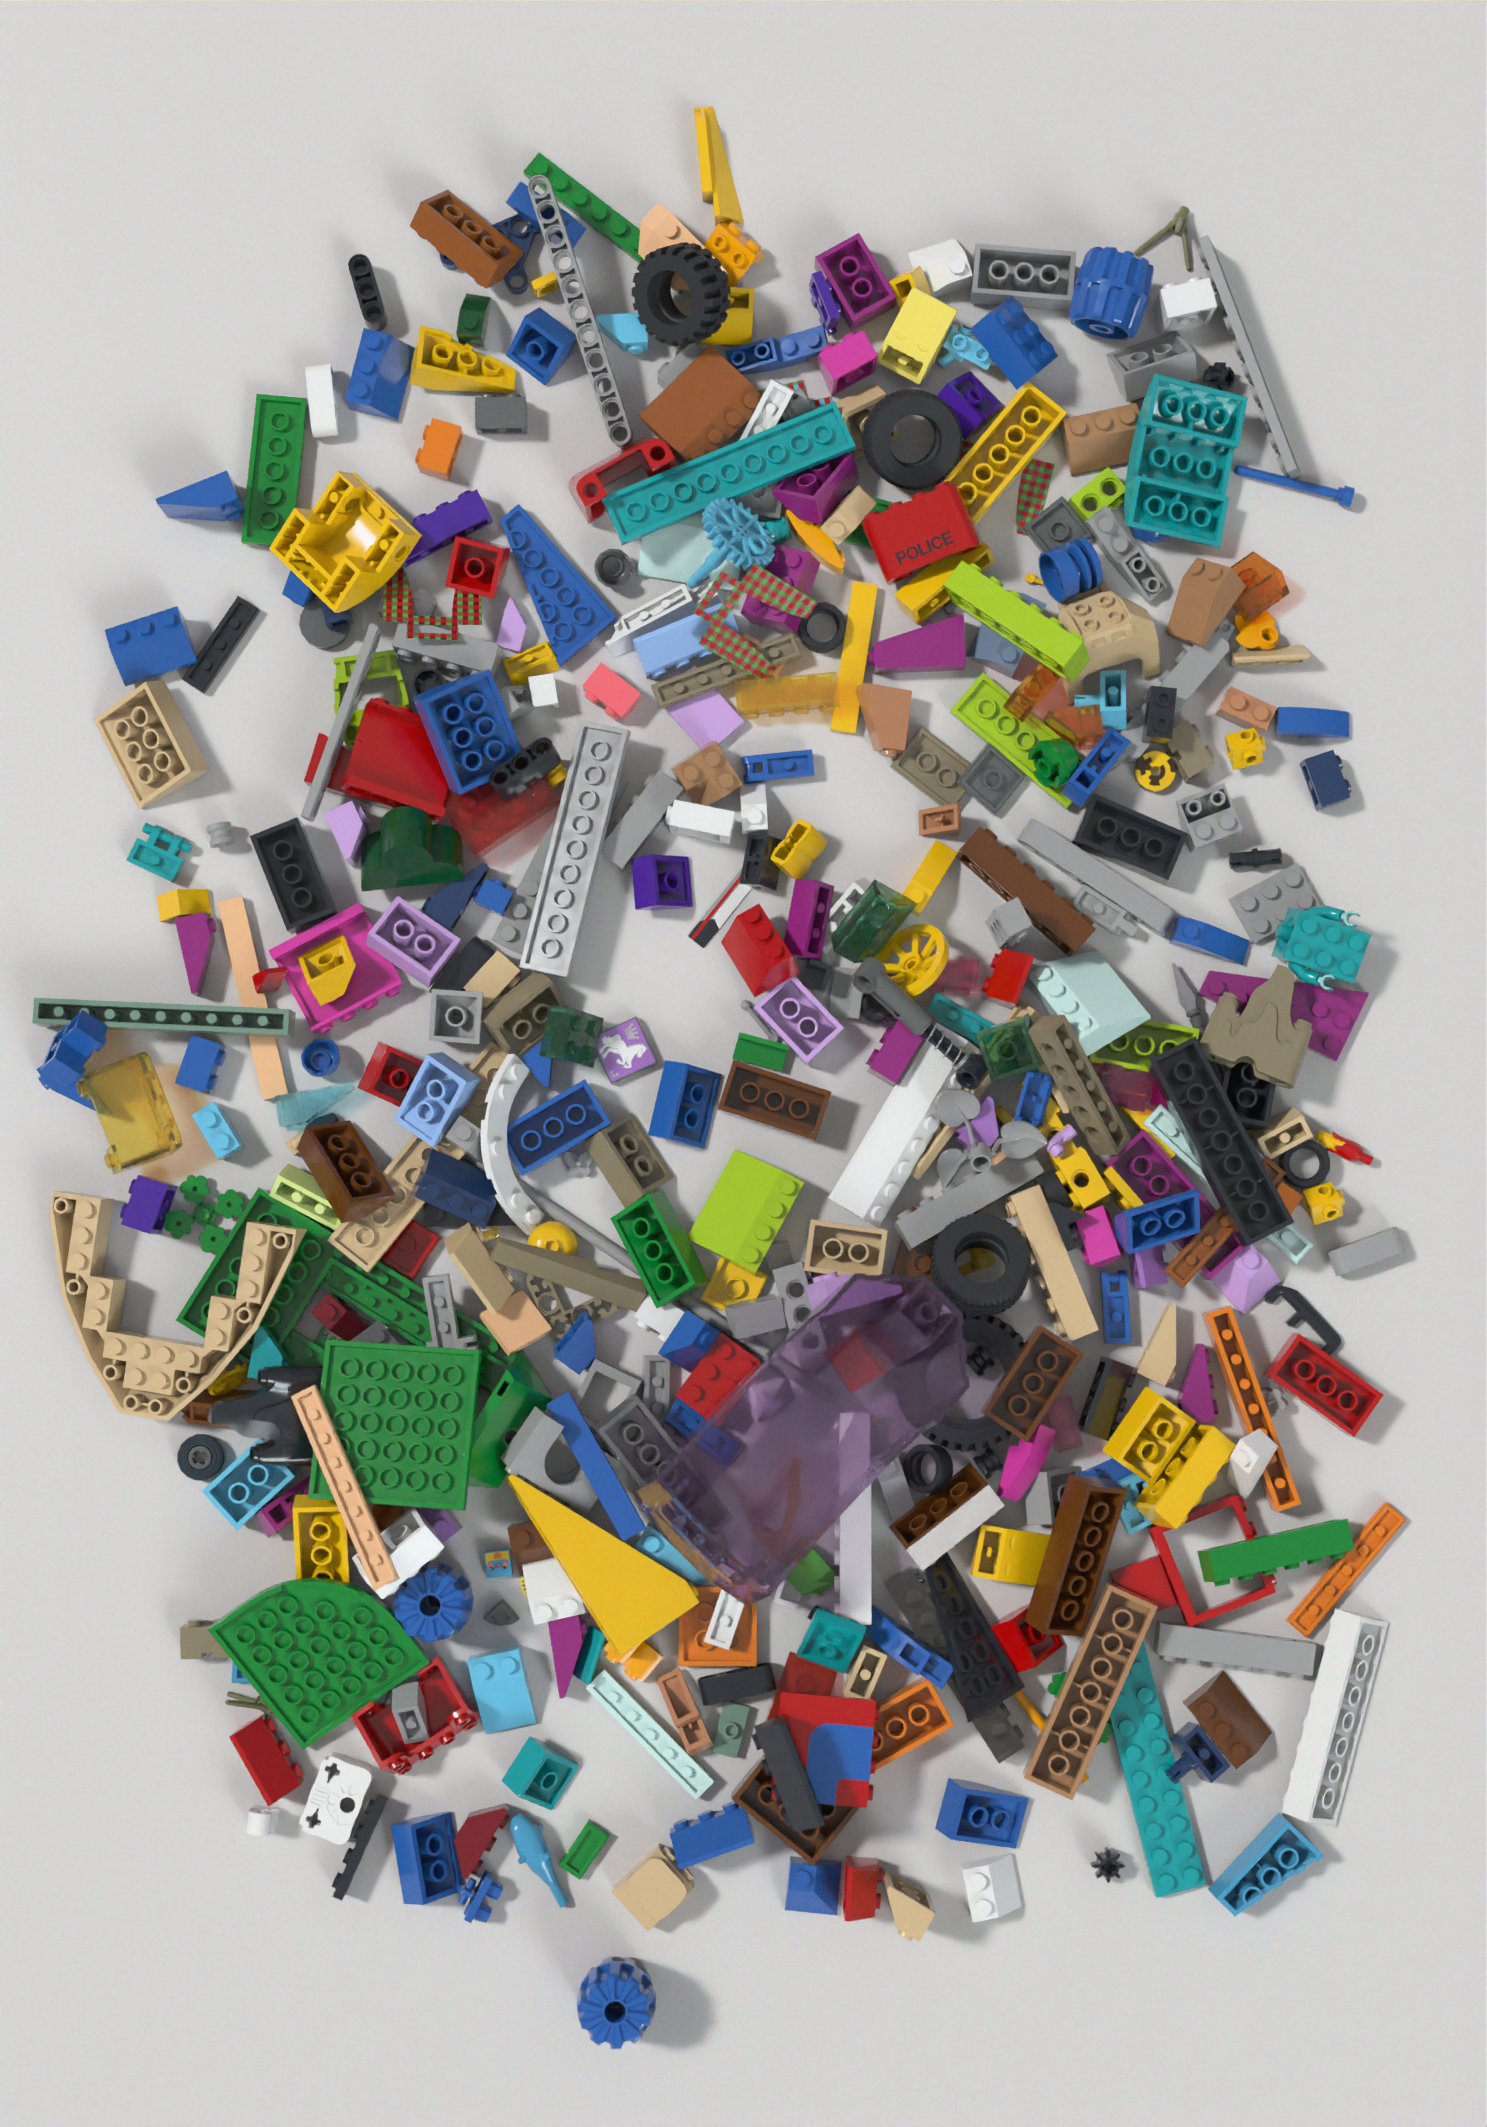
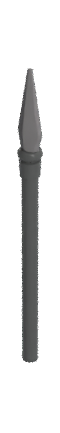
M1172 963L1179 1003L1186 1010V1016L1190 1018L1189 1021L1192 1027L1200 1029L1198 1036L1200 1041L1205 1031V1023L1202 1014H1200L1201 1010L1197 1005V996L1176 964ZM1208 1059L1218 1080L1223 1085L1224 1073L1221 1065Z

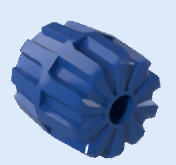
M1101 247L1091 248L1084 257L1075 281L1068 315L1071 324L1088 334L1113 340L1134 338L1148 305L1154 275L1153 265L1149 264V260L1144 257L1136 258L1131 251L1122 253L1118 252L1115 247H1105L1104 249Z
M426 1562L420 1567L419 1572L415 1576L407 1578L399 1585L394 1596V1614L396 1620L401 1622L407 1635L418 1637L424 1640V1642L434 1643L452 1637L468 1622L473 1610L474 1596L469 1578L460 1572L456 1565L449 1562ZM430 1595L437 1597L440 1604H434L431 1601Z
M613 1956L603 1959L602 1963L596 1968L592 1967L584 1977L577 1995V2012L581 2028L589 2032L591 2041L597 2045L603 2042L610 2043L611 2049H621L623 2043L631 2041L633 2044L639 2041L644 2031L650 2026L656 2010V1994L651 1976L646 1969L641 1970L635 1966V1960L628 1957L624 1961L614 1960Z

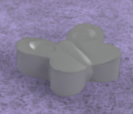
M588 1151L581 1156H577L572 1152L564 1154V1160L570 1167L568 1169L570 1176H575L578 1173L585 1176L590 1174L589 1165L592 1163L593 1158Z
M1267 1387L1261 1388L1270 1417H1274L1279 1410H1284L1288 1407V1401L1283 1398L1284 1391L1281 1387H1276L1273 1390Z

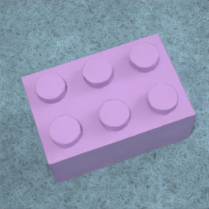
M397 896L369 931L366 945L429 988L458 951L461 939Z
M795 976L774 987L753 1008L756 1014L788 1045L805 1065L844 1029Z

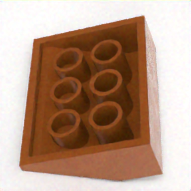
M709 345L638 416L658 439L666 442L680 464H684L720 449L751 418L762 395L737 369Z

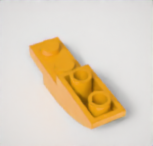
M790 510L785 511V517L789 521L790 529L806 551L810 552L830 571L837 575L843 574L844 565L846 564L845 557L841 550H836L834 541L820 528L822 524L814 526L815 523L799 520Z

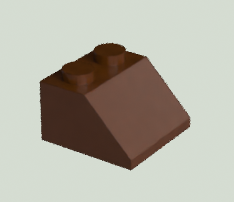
M531 1520L507 1527L512 1553L520 1577L524 1576L522 1565L554 1558Z

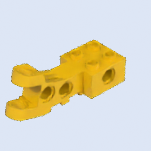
M1024 1081L1018 1086L1021 1091ZM1051 1097L1049 1098L1043 1120L1044 1123L1042 1126L1037 1127L1045 1136L1047 1143L1050 1135L1056 1134L1066 1127L1063 1126L1058 1118L1060 1116V1109ZM1002 1104L995 1109L996 1120L1001 1126L1014 1121V1118L1003 1109ZM1069 1140L1063 1145L1064 1153L1057 1158L1048 1153L1046 1146L1043 1147L1057 1170L1055 1174L1064 1188L1067 1189L1073 1207L1085 1212L1109 1201L1111 1193L1082 1146L1076 1148L1073 1141ZM1083 1180L1087 1183V1186L1083 1188L1075 1185V1182Z

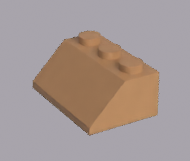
M1137 403L1062 420L1059 429L1070 476L1105 469L1108 466L1110 468L1128 464L1132 440L1139 417Z

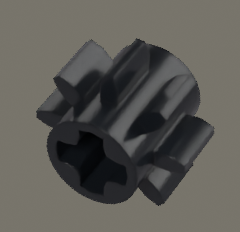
M1215 362L1214 366H1208V369L1203 374V383L1206 387L1229 391V388L1234 384V372L1231 367H1226V362Z
M1105 1847L1104 1852L1101 1854L1095 1851L1096 1862H1091L1090 1865L1093 1868H1098L1095 1873L1096 1878L1098 1879L1103 1875L1107 1883H1110L1111 1877L1116 1876L1120 1878L1119 1868H1123L1125 1865L1123 1862L1116 1861L1120 1857L1119 1852L1116 1851L1112 1855L1108 1847ZM1107 1860H1110L1113 1865H1109L1108 1870H1105L1103 1865H1106Z

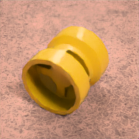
M562 759L554 770L545 775L552 790L562 786L566 781L568 768L562 766Z

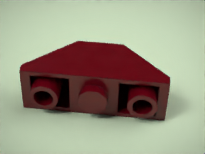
M504 1803L470 1812L454 1839L462 1877L466 1880L471 1873L476 1875L484 1862L480 1857L485 1850L490 1852L497 1840L493 1835L498 1827L503 1829L511 1816L507 1813L510 1805Z

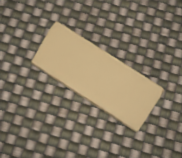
M1304 645L1276 646L1272 650H1263L1259 647L1252 649L1246 647L1229 649V664L1231 667L1304 664L1310 658V653Z

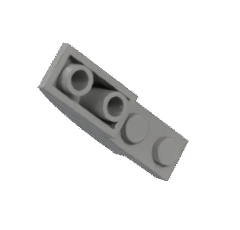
M1107 506L1100 508L1085 521V524L1097 539L1095 543L1103 554L1146 602L1149 603L1168 587L1141 548L1134 545Z

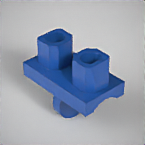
M484 1870L475 1889L473 1888L477 1880L474 1878H470L467 1885L459 1883L456 1888L462 1894L458 1900L460 1904L465 1905L468 1898H470L463 1912L465 1915L464 1920L472 1923L473 1919L487 1923L492 1907L483 1904L482 1901L485 1895L498 1900L503 1891V1885L492 1878L491 1872Z

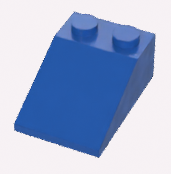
M227 470L156 498L157 504L168 518L221 522L228 520L231 522L240 519L242 514H244L245 508L236 484Z
M948 1778L935 1829L950 1840L1016 1849L1029 1798L971 1781Z

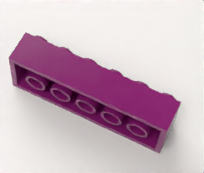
M1144 1129L1138 1131L1118 1155L1110 1156L1102 1164L1104 1168L1112 1166L1144 1204L1196 1189L1194 1184ZM1199 1191L1201 1228L1217 1210ZM1233 1232L1198 1273L1204 1280H1210L1246 1247L1242 1248ZM1195 1234L1171 1241V1243L1180 1252Z

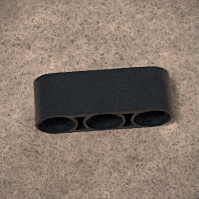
M356 254L350 258L348 267L360 309L367 327L370 330L381 331L386 327L388 320L376 277L369 258L363 254ZM360 266L367 267L362 273L355 272ZM367 289L374 290L370 296L362 295ZM373 313L381 314L376 320L369 319Z
M539 738L495 768L489 775V782L502 800H510L554 770L560 764L561 757L549 738Z
M476 935L435 981L429 992L431 993L432 989L465 991L463 987L496 951Z
M771 1662L724 1671L697 1679L704 1706L767 1693L777 1689Z

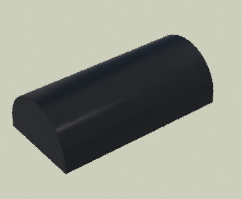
M1240 1062L1232 1068L1226 1066L1222 1087L1242 1125L1247 1130L1268 1129L1276 1085L1255 1077L1253 1067L1246 1062Z

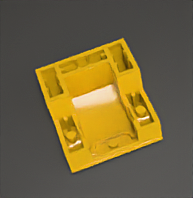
M337 471L313 510L293 509L269 550L335 613H339L361 603L380 589L401 567L422 534L356 472Z

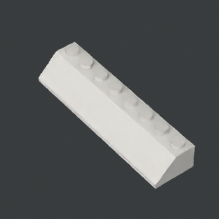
M933 1021V1023H936V1028L939 1031L945 1032V1037L953 1039V1044L956 1047H962V1052L979 1055L983 1053L966 1039ZM925 1037L828 1197L853 1215L876 1228H879L942 1122L937 1113L938 1096L947 1089L961 1090L962 1088L955 1078L956 1072L954 1066H951L952 1062L947 1057L943 1058L944 1054L938 1049L934 1050L935 1046L929 1041L926 1042L927 1039Z
M1335 1608L1334 1614L1330 1619L1328 1638L1323 1646L1324 1653L1321 1664L1317 1669L1315 1687L1310 1695L1308 1714L1303 1722L1304 1729L1301 1741L1297 1745L1295 1764L1290 1772L1289 1787L1283 1799V1813L1308 1823L1336 1825L1388 1622Z

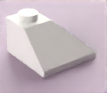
M956 239L908 253L912 269L921 265L932 297L935 298L971 286L973 274L966 253Z

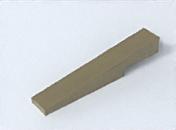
M498 1238L490 1254V1260L635 1312L638 1311L646 1296V1287L642 1279L597 1269V1261L504 1238Z

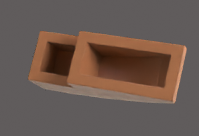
M680 1668L656 1678L687 1753L693 1756L714 1746Z

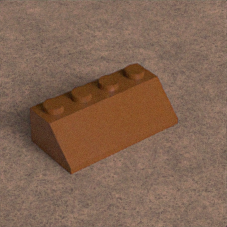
M449 190L421 201L410 224V227L421 238L431 243L439 253L448 257L455 263L457 268L465 271L478 285L485 289L499 283L524 253Z

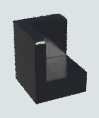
M808 959L801 983L808 989L825 993L833 966Z

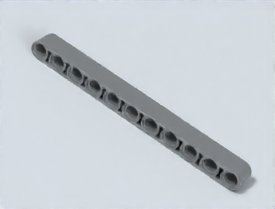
M535 175L528 182V191L609 438L616 446L621 448L627 447L633 441V431L554 189L545 176ZM544 183L547 185L545 193L541 195L535 194L536 185ZM545 209H555L553 218L548 220L543 218ZM554 233H562L563 240L561 243L552 244L551 236ZM564 257L570 258L571 265L569 268L560 269L559 261ZM571 282L579 283V290L575 294L567 293V286ZM580 306L586 307L587 315L581 319L576 318L575 310ZM587 331L595 332V339L591 343L583 342V335ZM596 355L602 356L604 360L599 368L591 366V359ZM610 380L611 389L608 392H600V382ZM611 404H617L620 409L615 417L607 415V408ZM620 428L627 430L628 435L624 441H616L615 432Z

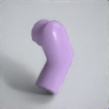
M1070 1124L1056 1133L1047 1143V1151L1053 1157H1060L1064 1153L1063 1145L1077 1135Z

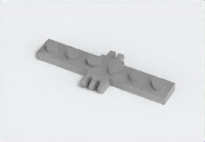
M450 1273L423 1277L422 1281L432 1341L426 1342V1346L479 1350L478 1345L468 1346V1342L477 1341V1335L460 1337Z
M643 1355L642 1402L674 1443L675 1441H685V1437L675 1436L676 1430L662 1421L669 1410L670 1361L661 1355ZM640 1487L639 1511L660 1512Z

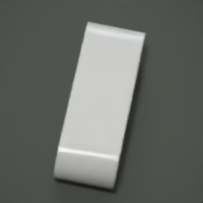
M332 364L306 366L313 438L339 436Z

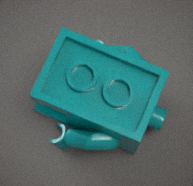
M1331 906L1310 907L1307 911L1288 908L1284 922L1280 923L1276 929L1275 937L1277 941L1271 956L1288 962V968L1300 980L1317 986L1321 984L1325 990L1334 991V989L1326 986L1327 980L1333 979L1343 982L1345 980L1354 983L1371 934L1354 929L1358 925L1349 922V918L1352 915L1361 917L1355 911L1345 913L1344 910ZM1344 921L1348 926L1340 923Z

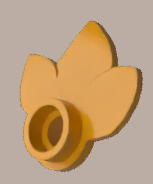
M1260 607L1254 619L1241 615L1235 616V628L1240 633L1235 640L1240 645L1250 649L1259 647L1263 650H1272L1277 646L1279 635L1274 628L1275 620L1265 609Z

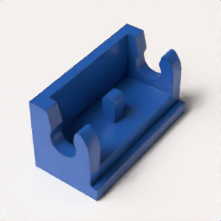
M1032 1068L1027 1070L1014 1121H1025L1034 1126L1043 1124L1054 1083L1050 1073Z

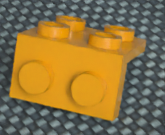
M725 222L719 223L703 246L712 252V256L717 258L722 264L721 266L727 271V286L736 287L750 266L760 263L766 254L761 250L762 246L756 240L748 239L742 233L743 229L738 224Z

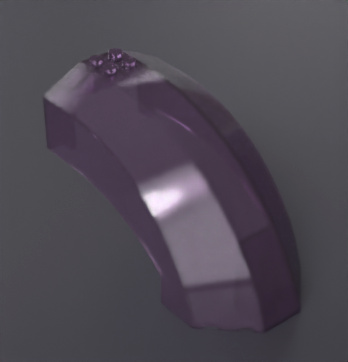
M855 1273L802 1319L734 1385L633 1493L661 1535L704 1577L745 1606L771 1596L855 1499L920 1434L939 1424L970 1387L969 1376H966L965 1368L967 1353L966 1342L962 1335L963 1313L925 1275L911 1277L895 1274L866 1275L864 1273Z

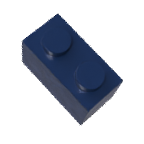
M1334 750L1304 759L1300 763L1316 811L1345 802L1350 798L1351 786L1349 781L1343 778L1341 772L1343 769L1342 761L1339 755H1335Z

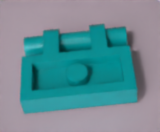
M145 823L142 832L150 836L147 842L139 838L136 839L126 861L174 883L185 862L184 859L176 855L179 850L189 853L193 845L184 841L185 838L178 834L174 836L165 832L164 828L159 825L153 826ZM161 840L169 844L168 851L156 847L157 842Z

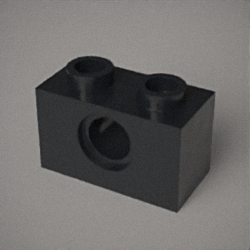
M1151 686L1147 691L1142 742L1167 745L1171 741L1177 688Z

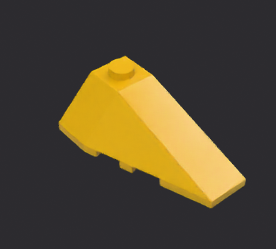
M420 325L411 363L409 384L432 390L514 392L516 369L490 355L483 356L473 350V346L468 343L463 345L453 340V335L445 331Z

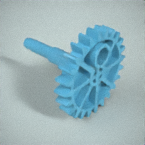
M725 497L721 500L717 498L715 501H712L702 513L704 517L701 519V522L705 524L702 529L708 532L706 538L713 540L711 546L716 548L689 578L687 585L691 589L696 588L725 560L727 562L733 560L735 567L741 564L744 571L748 568L750 569L754 563L765 568L775 556L773 551L776 549L772 545L774 539L768 537L771 532L763 528L765 522H759L757 514L752 515L749 507L745 510L741 502L736 505L732 498L729 502Z

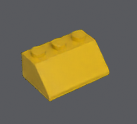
M1145 1387L1102 1451L1153 1486L1197 1421L1161 1395Z

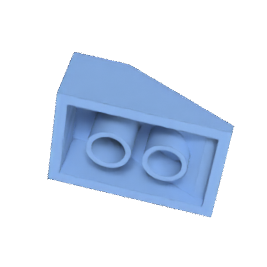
M443 1052L427 1054L394 1120L430 1146L436 1147L469 1104L482 1079Z

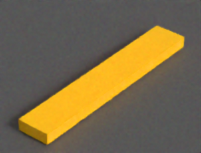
M855 581L852 584L830 731L849 734L856 733L860 706L856 688L864 680L878 585Z

